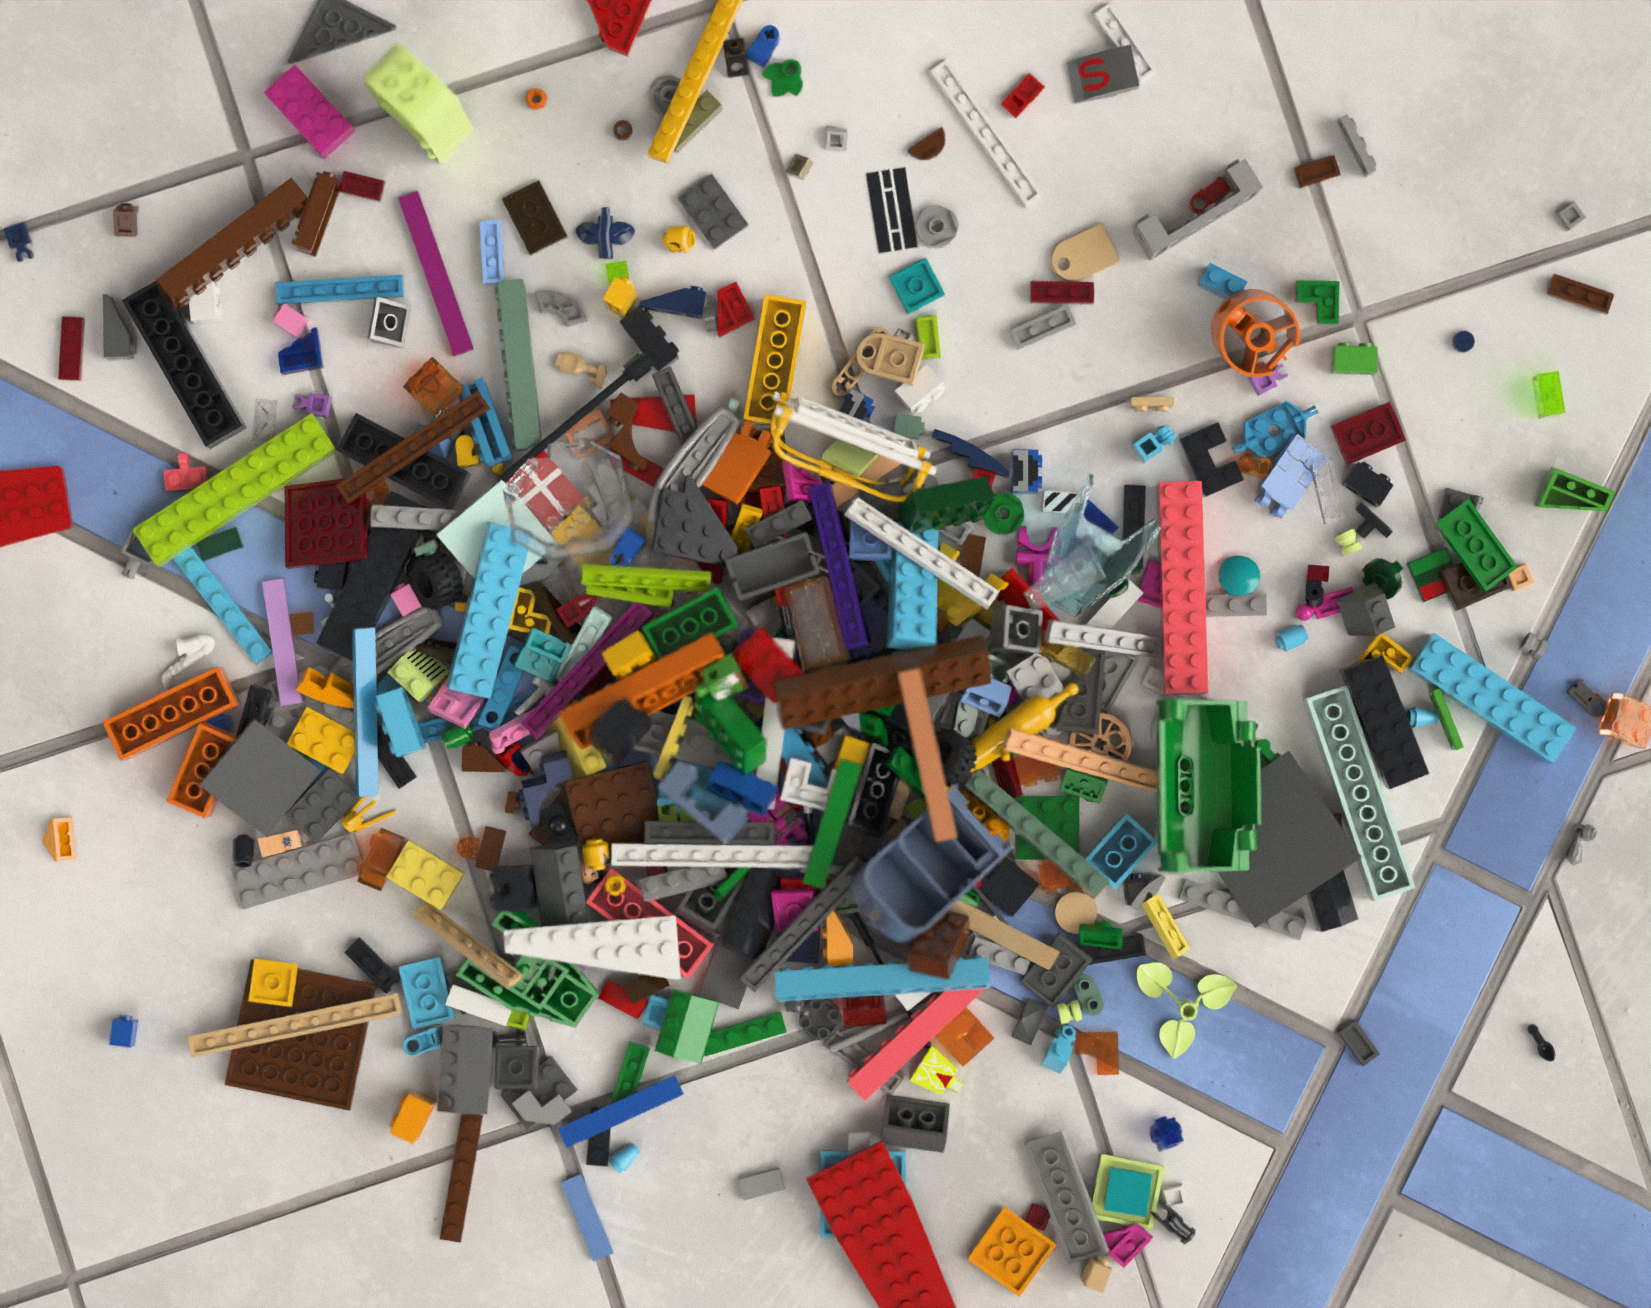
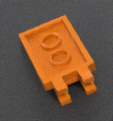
M747 420L742 426L741 434L735 433L717 464L702 484L703 488L736 505L740 503L771 455L770 450L767 448L773 442L771 432L765 429L762 431L759 441L752 438L757 430L753 428L754 424Z

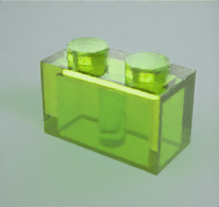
M1559 371L1537 374L1532 377L1539 419L1560 416L1566 413Z

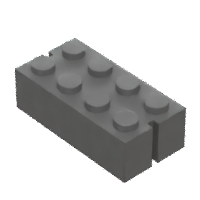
M807 532L725 559L730 578L735 577L736 580L732 584L738 601L819 574L820 571L815 556L808 555V552L813 550Z

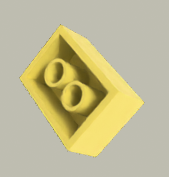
M409 840L388 873L387 878L439 910H443L466 873L416 842Z

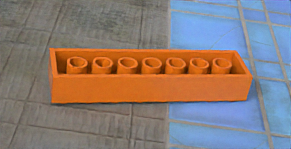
M712 633L704 635L698 641L681 647L671 655L663 656L659 661L644 666L640 671L625 676L621 681L604 687L603 690L594 695H588L584 700L567 706L559 714L567 733L583 750L592 745V742L588 739L589 736L597 740L593 736L594 724L616 700L626 698L640 712L644 709L650 715L695 692L694 686L705 681L702 670L727 655Z

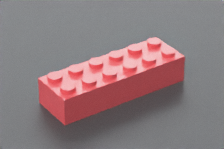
M613 867L586 901L587 904L610 921L676 916L675 913L656 899L644 902L640 887ZM610 875H620L624 878L626 888L617 896L611 895L605 889L606 879ZM676 916L680 974L689 979L714 943L683 919Z

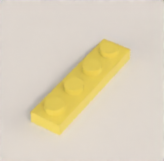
M683 697L653 774L656 779L663 780L664 776L670 773L672 764H669L672 756L676 757L680 747L677 744L680 736H684L687 729L685 721L687 716H692L695 708L691 697Z

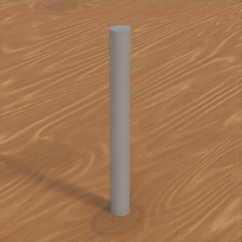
M904 1011L828 1045L830 1052L834 1053L909 1019L908 1014Z

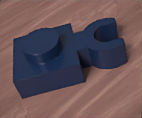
M25 222L3 229L10 249H17L16 259L18 262L23 261V252L28 254L29 259L34 258L32 250L27 247V244L32 243Z

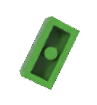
M1342 342L1332 348L1331 374L1374 375L1377 373V347H1372L1371 343H1359V346H1350V343Z

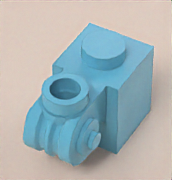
M1169 425L1158 427L1155 435L1150 432L1131 446L1143 464L1163 450V445H1171L1174 438L1177 436L1170 429Z
M1063 1024L1056 1029V1037L1047 1047L1041 1066L1061 1074L1069 1061L1074 1047L1071 1045L1076 1039V1030L1073 1027Z

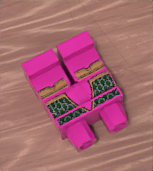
M778 789L774 810L769 809L765 817L754 812L746 814L749 818L748 822L775 823L774 845H791L788 840L793 836L799 843L808 838L803 821L786 801L781 800L782 794Z

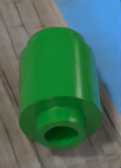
M470 724L465 729L454 725L446 729L445 733L441 734V738L447 749H455L472 741L474 731Z

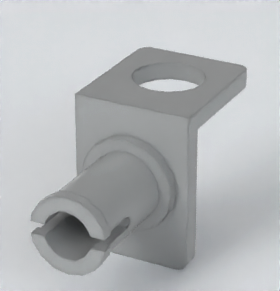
M131 530L121 553L129 558L122 575L125 577L128 575L127 578L134 580L140 564L148 565L153 560L132 550L137 536Z

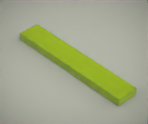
M582 564L581 584L710 592L711 572Z

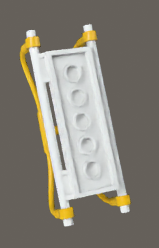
M774 392L772 400L777 401L771 416L770 426L775 452L789 463L889 501L903 502L908 494L905 496H891L857 483V481L872 486L886 483L870 480L862 476L856 477L822 459L812 458L789 447L779 437L783 434L787 422L791 420L909 466L907 475L900 480L901 486L907 483L913 473L916 472V469H918L919 472L912 490L920 489L926 475L931 474L934 476L937 468L931 466V463L924 460L921 462L923 458L928 460L931 452L927 451L925 447L916 446L915 441L799 395H797L796 399H793L784 392ZM788 405L793 408H796V413H794L792 409L787 408L785 406ZM779 446L803 460L816 464L817 467L787 456L781 451Z

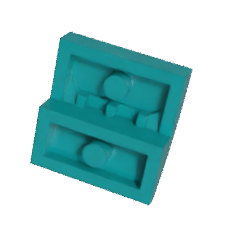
M532 628L513 666L553 683L560 665L564 663L572 644H564L562 640Z

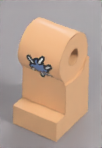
M298 830L258 839L262 857L302 847Z

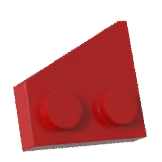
M737 282L717 291V334L719 338L755 321Z

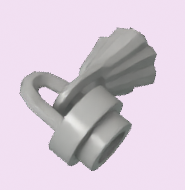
M1577 824L1572 828V834L1577 839L1566 858L1570 864L1576 865L1582 862V839L1588 842L1596 839L1597 828H1594L1593 825ZM1576 829H1584L1583 832L1580 830L1579 833H1576Z

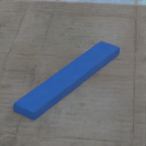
M673 1075L559 1127L558 1130L566 1148L680 1097L684 1093L676 1075Z

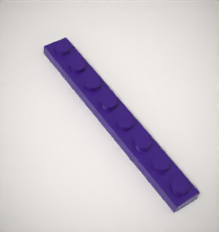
M830 482L811 486L809 490L846 650L850 651L868 646L832 485Z

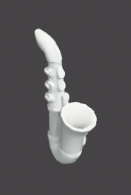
M199 634L189 639L176 638L179 656L184 653L187 656L182 657L180 662H176L163 673L162 686L165 692L168 691L170 686L169 680L191 666L193 662L205 655L207 656L214 649L215 642L212 636Z

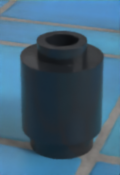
M241 834L233 839L232 860L235 862L234 865L236 867H250L252 861H254V839L250 838L249 835Z

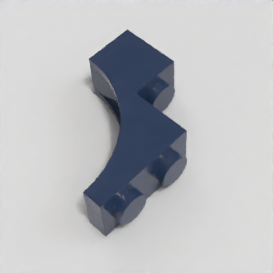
M566 750L542 755L543 763L539 764L541 776L521 781L522 788L518 789L521 802H526L527 807L523 808L525 820H530L531 827L540 825L539 811L546 794L559 782L573 777Z

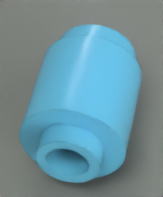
M1302 624L1298 626L1293 625L1278 632L1275 642L1280 650L1283 649L1287 652L1303 645L1308 640V634Z

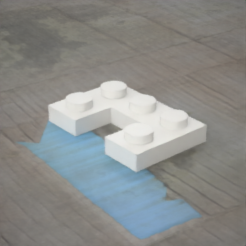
M791 757L781 800L825 811L838 769H832L828 788L808 784L812 762Z

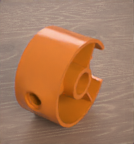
M1247 289L1229 296L1218 307L1212 321L1211 336L1217 352L1232 368L1247 376L1264 377L1275 373L1272 368L1281 358L1285 361L1287 360L1284 355L1294 344L1299 346L1300 327L1292 310L1276 296L1260 289ZM1253 301H1271L1279 304L1285 315L1265 322L1261 317L1251 314L1242 306ZM1227 323L1246 344L1242 364L1230 360L1226 354L1223 338ZM1261 327L1259 335L1250 339L1251 332L1255 328ZM1287 329L1285 336L1288 340L1267 364L1264 362L1255 364L1258 352L1266 350L1271 354L1279 345L1274 341V333Z

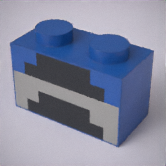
M851 388L839 411L864 421L865 417L870 418L875 409V406H873L874 400Z
M1012 450V494H1037L1038 489H1042V476H1038V468H1042V455H1038V450Z

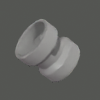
M1529 632L1520 644L1519 650L1523 653L1529 652L1532 658L1538 661L1545 653L1549 642L1543 639H1536V635Z

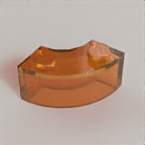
M381 828L377 835L373 834L369 846H372L366 860L361 861L358 866L357 873H359L357 882L381 891L388 879V873L397 860L405 837Z

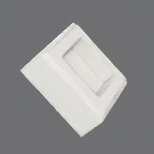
M1183 1184L1162 1189L1164 1201L1172 1209L1188 1206Z

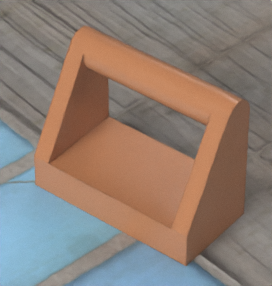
M600 408L587 414L565 433L578 459L610 444L615 438ZM602 421L609 435L579 450L572 435Z

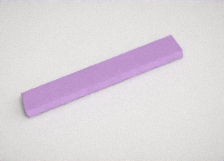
M283 578L263 581L262 585L280 704L282 707L303 703L302 693L296 691L299 673L285 581Z

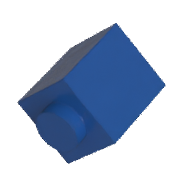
M119 1015V1018L112 1019L109 1045L129 1048L135 1046L138 1020H132V1016Z

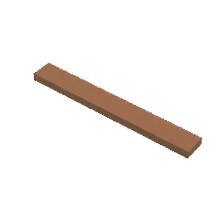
M920 668L898 672L935 842L956 838L957 834Z

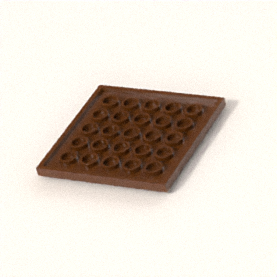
M251 959L237 1026L371 999L375 997L377 985L298 968L293 1005L291 1007L249 1001L254 965V959ZM369 1021L232 1049L224 1085L350 1111Z

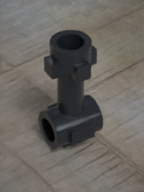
M516 1029L514 1034L499 1035L496 1031H493L492 1048L497 1047L498 1043L516 1042V1046H522V1044L526 1043V1032Z

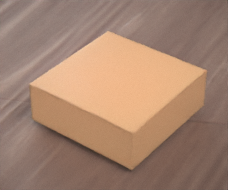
M1526 563L1518 566L1517 569L1508 575L1513 591L1534 583Z

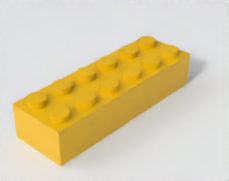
M764 295L743 418L744 422L747 420L753 424L771 426V416L777 404V401L772 400L774 392H784L791 397L807 301Z

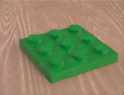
M1078 796L1015 797V801L1079 854ZM1015 833V860H1047Z

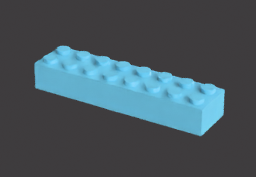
M492 522L487 523L446 684L448 689L488 699L491 698L533 533Z
M1436 633L1428 636L1407 668L1408 671L1435 689L1440 688L1444 695L1547 764L1555 762L1577 729Z

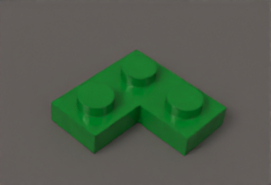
M1296 281V303H1317L1316 324H1339L1340 281Z

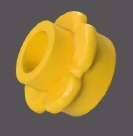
M610 875L606 879L605 889L611 895L617 896L625 890L626 884L622 876Z

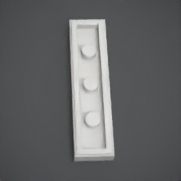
M1111 2L1093 13V17L1114 48L1131 45L1139 84L1157 73V69Z

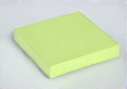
M837 439L823 453L822 459L859 477L878 458L879 454Z

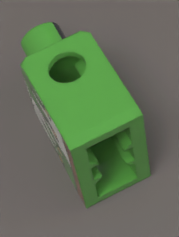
M731 653L703 669L702 674L705 681L694 686L699 697L711 692L716 700L749 688L741 669Z

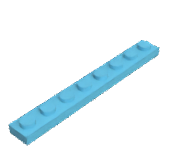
M192 547L173 558L256 665L273 653L271 647Z

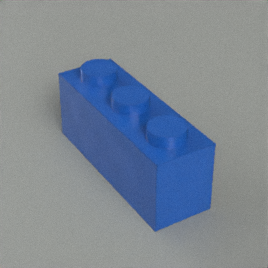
M720 760L709 778L706 790L734 804L737 802L743 808L765 817L775 799L778 787L769 781H764L754 776L750 772L744 775L734 765Z

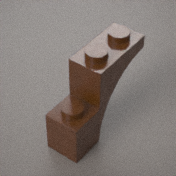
M621 392L606 412L610 416L608 420L617 427L620 424L622 425V428L609 445L612 449L611 454L620 460L624 457L629 461L628 466L636 472H639L640 469L645 472L650 465L638 454L632 439V424L640 406Z

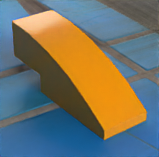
M310 667L300 676L296 691L324 703L354 709L353 684L332 672L326 677Z

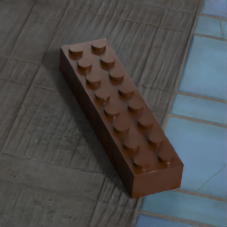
M292 178L288 179L157 278L158 291L174 310L178 307L183 308L190 302L192 296L202 294L207 289L206 286L209 283L219 281L224 276L223 273L226 270L236 268L241 263L240 260L242 258L252 256L257 251L259 245L269 243L274 238L273 235L279 230L280 232L286 230L291 225L290 222L295 218L300 219L308 197Z

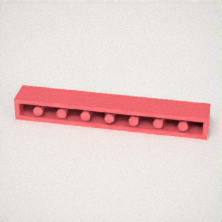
M985 989L942 991L938 996L932 995L925 1002L927 1006L922 1011L917 1009L910 1016L912 1020L907 1025L902 1023L894 1031L896 1035L891 1040L886 1038L879 1045L880 1050L875 1055L871 1052L863 1060L865 1064L860 1069L855 1067L847 1075L849 1077L847 1083L864 1101L868 1099Z

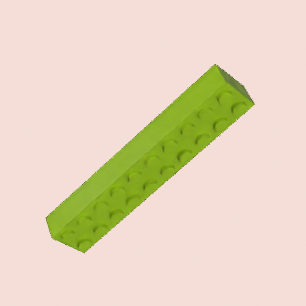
M311 413L132 530L154 564L160 568L338 451H336V448Z

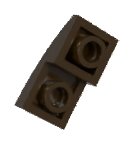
M644 974L624 984L623 987L631 1003L634 1004L669 986V983L664 977Z

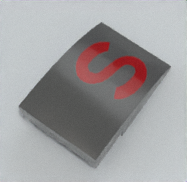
M1131 45L1105 50L1067 62L1075 104L1116 96L1118 93L1139 88Z

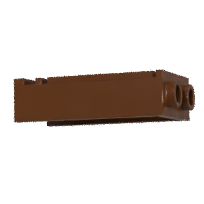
M323 171V174L316 173L318 178L315 177L297 226L299 232H295L297 238L296 240L292 239L291 242L297 251L314 257L317 256L339 195L340 183L335 178L336 175L327 171Z

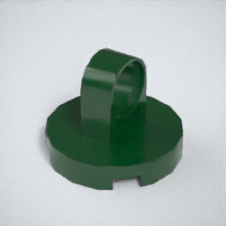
M1373 559L1362 570L1365 576L1362 578L1363 583L1367 586L1375 582L1385 593L1386 599L1393 598L1402 588V578L1399 572L1403 567L1397 560L1390 563L1385 559Z

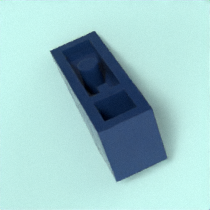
M691 286L690 289L683 288L640 301L639 306L641 309L703 320V307H705L707 293L703 291L702 287Z

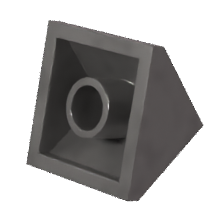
M375 297L368 339L372 343L404 348L411 306Z

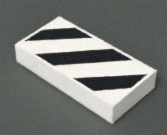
M1044 490L1042 512L1085 515V493Z

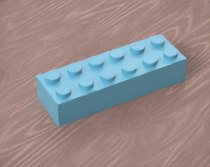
M897 522V524L904 528L902 522ZM929 529L919 534L912 533L938 550L939 530ZM892 547V561H890L887 648L912 651L934 646L936 644L937 576Z

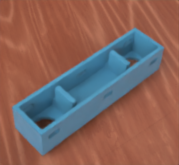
M511 645L494 683L491 698L487 700L478 722L479 726L492 731L502 726L505 722L525 671L514 667L510 662L512 654L519 653V648ZM491 711L496 712L498 715V720L493 724L486 721L487 713Z

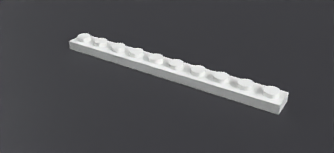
M612 843V865L807 868L814 845Z

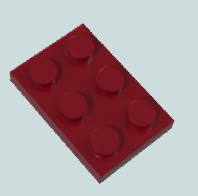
M1390 402L1330 427L1346 465L1406 441Z

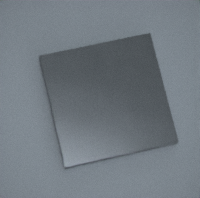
M254 718L203 778L199 786L267 837L321 770Z

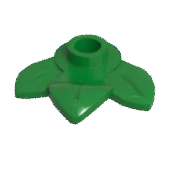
M788 59L782 64L772 63L762 74L766 79L772 80L771 91L773 97L783 96L788 91L797 96L803 88V81L800 77L801 65L796 60ZM789 67H793L795 69V72L789 74L787 72V69Z

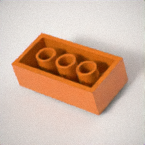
M207 722L199 723L166 802L200 817H211L218 799L199 786V783L239 736Z

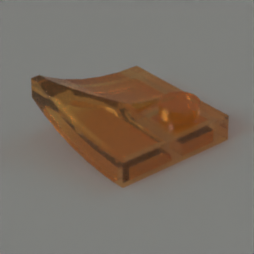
M967 1007L935 1035L963 1067L994 1039L992 1034Z

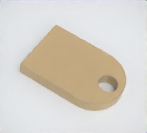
M1103 223L1059 243L1051 259L1052 268L1056 275L1069 282L1080 281L1120 262ZM1065 259L1069 263V268L1061 270L1058 268L1057 262Z
M875 333L861 341L857 350V360L861 368L872 376L914 386L925 345L924 343L887 334ZM871 347L874 349L871 357L863 356L865 348Z

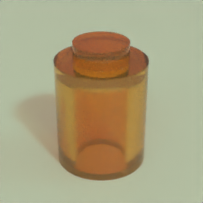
M1247 452L1240 457L1238 468L1242 473L1265 478L1271 471V461L1267 457Z

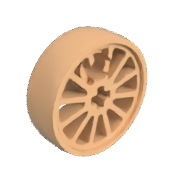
M1100 712L1098 735L1092 734V738L1084 733H1069L1068 745L1075 747L1090 746L1089 751L1109 756L1107 751H1110L1124 761H1128L1132 750L1130 732L1127 726L1114 715ZM1101 719H1105L1110 722L1103 735L1101 730ZM1113 723L1119 728V731L1113 730L1109 732ZM1078 734L1090 740V743H1075L1076 735ZM1112 734L1120 736L1121 741L1119 745L1113 746L1110 743L1109 739ZM1098 738L1100 739V741L1105 742V745L1102 746L1103 750L1101 751L1099 748H1095L1094 744L1097 743ZM1124 745L1123 754L1114 750L1119 749Z

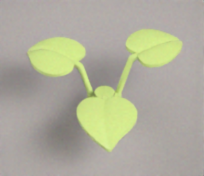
M1160 962L1141 964L1137 968V982L1144 994L1157 998L1164 990L1178 1004V1012L1182 1017L1179 1018V1021H1166L1159 1031L1160 1041L1173 1059L1183 1054L1194 1040V1026L1190 1022L1183 1021L1192 1020L1196 1017L1200 999L1202 998V1002L1206 1007L1220 1009L1229 1002L1237 988V984L1230 978L1219 974H1210L1204 976L1198 982L1197 988L1201 994L1197 996L1194 1003L1188 999L1180 1001L1167 988L1172 982V972L1169 967Z

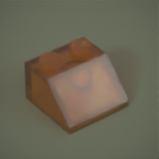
M433 357L425 362L403 386L435 419L465 390Z

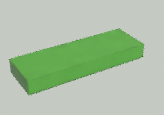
M1440 688L1429 691V696L1435 710L1438 712L1439 720L1451 749L1459 750L1464 748Z

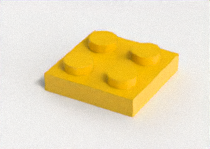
M255 958L249 1001L291 1007L293 1005L298 964Z

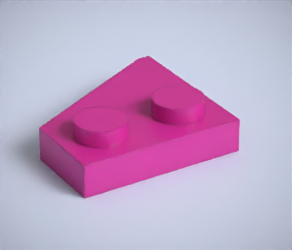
M785 460L782 461L788 500L798 502L803 500V502L812 503L809 487L822 484V482L816 477L811 476L803 468L798 470L792 466V463Z
M1138 1222L1103 1233L1109 1249L1107 1254L1123 1268L1153 1239V1236Z

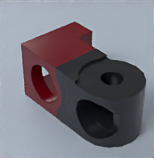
M1308 564L1305 601L1310 607H1320L1324 602L1322 583L1329 582V566Z

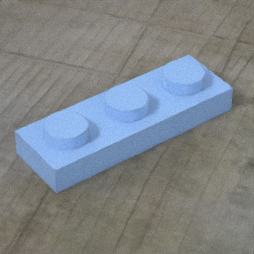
M501 220L480 221L483 284H498V281H505Z

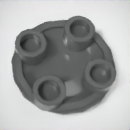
M814 999L805 1004L803 1012L800 1013L799 1025L809 1037L816 1040H825L832 1037L839 1030L841 1012L832 1000Z

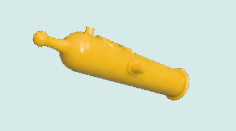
M1070 683L1060 693L1049 698L1039 695L1030 697L997 722L995 719L990 718L988 720L989 728L971 741L977 751L975 753L977 760L974 761L976 767L975 769L972 768V774L999 757H1002L1004 761L1010 759V751L1003 749L1010 728L1034 735L1042 730H1047L1054 720L1055 708L1070 695H1076L1078 686ZM951 756L948 759H946L942 765L947 763L950 760Z

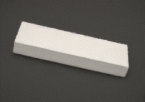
M454 984L445 1004L506 1026L511 1013L510 1009L493 998Z

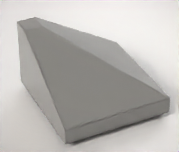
M827 125L826 150L847 151V129Z

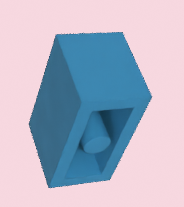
M1209 263L1197 286L1226 300L1234 293L1244 290L1248 281Z

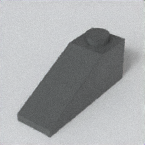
M103 294L104 358L108 360H134V354L137 353L136 341H134L113 298L108 294Z

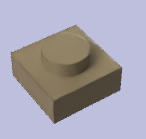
M795 154L785 172L790 176L804 180L814 162L807 157Z

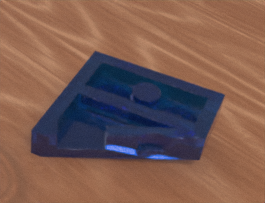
M317 327L311 329V332L302 339L298 338L291 346L285 347L278 352L282 375L324 368Z

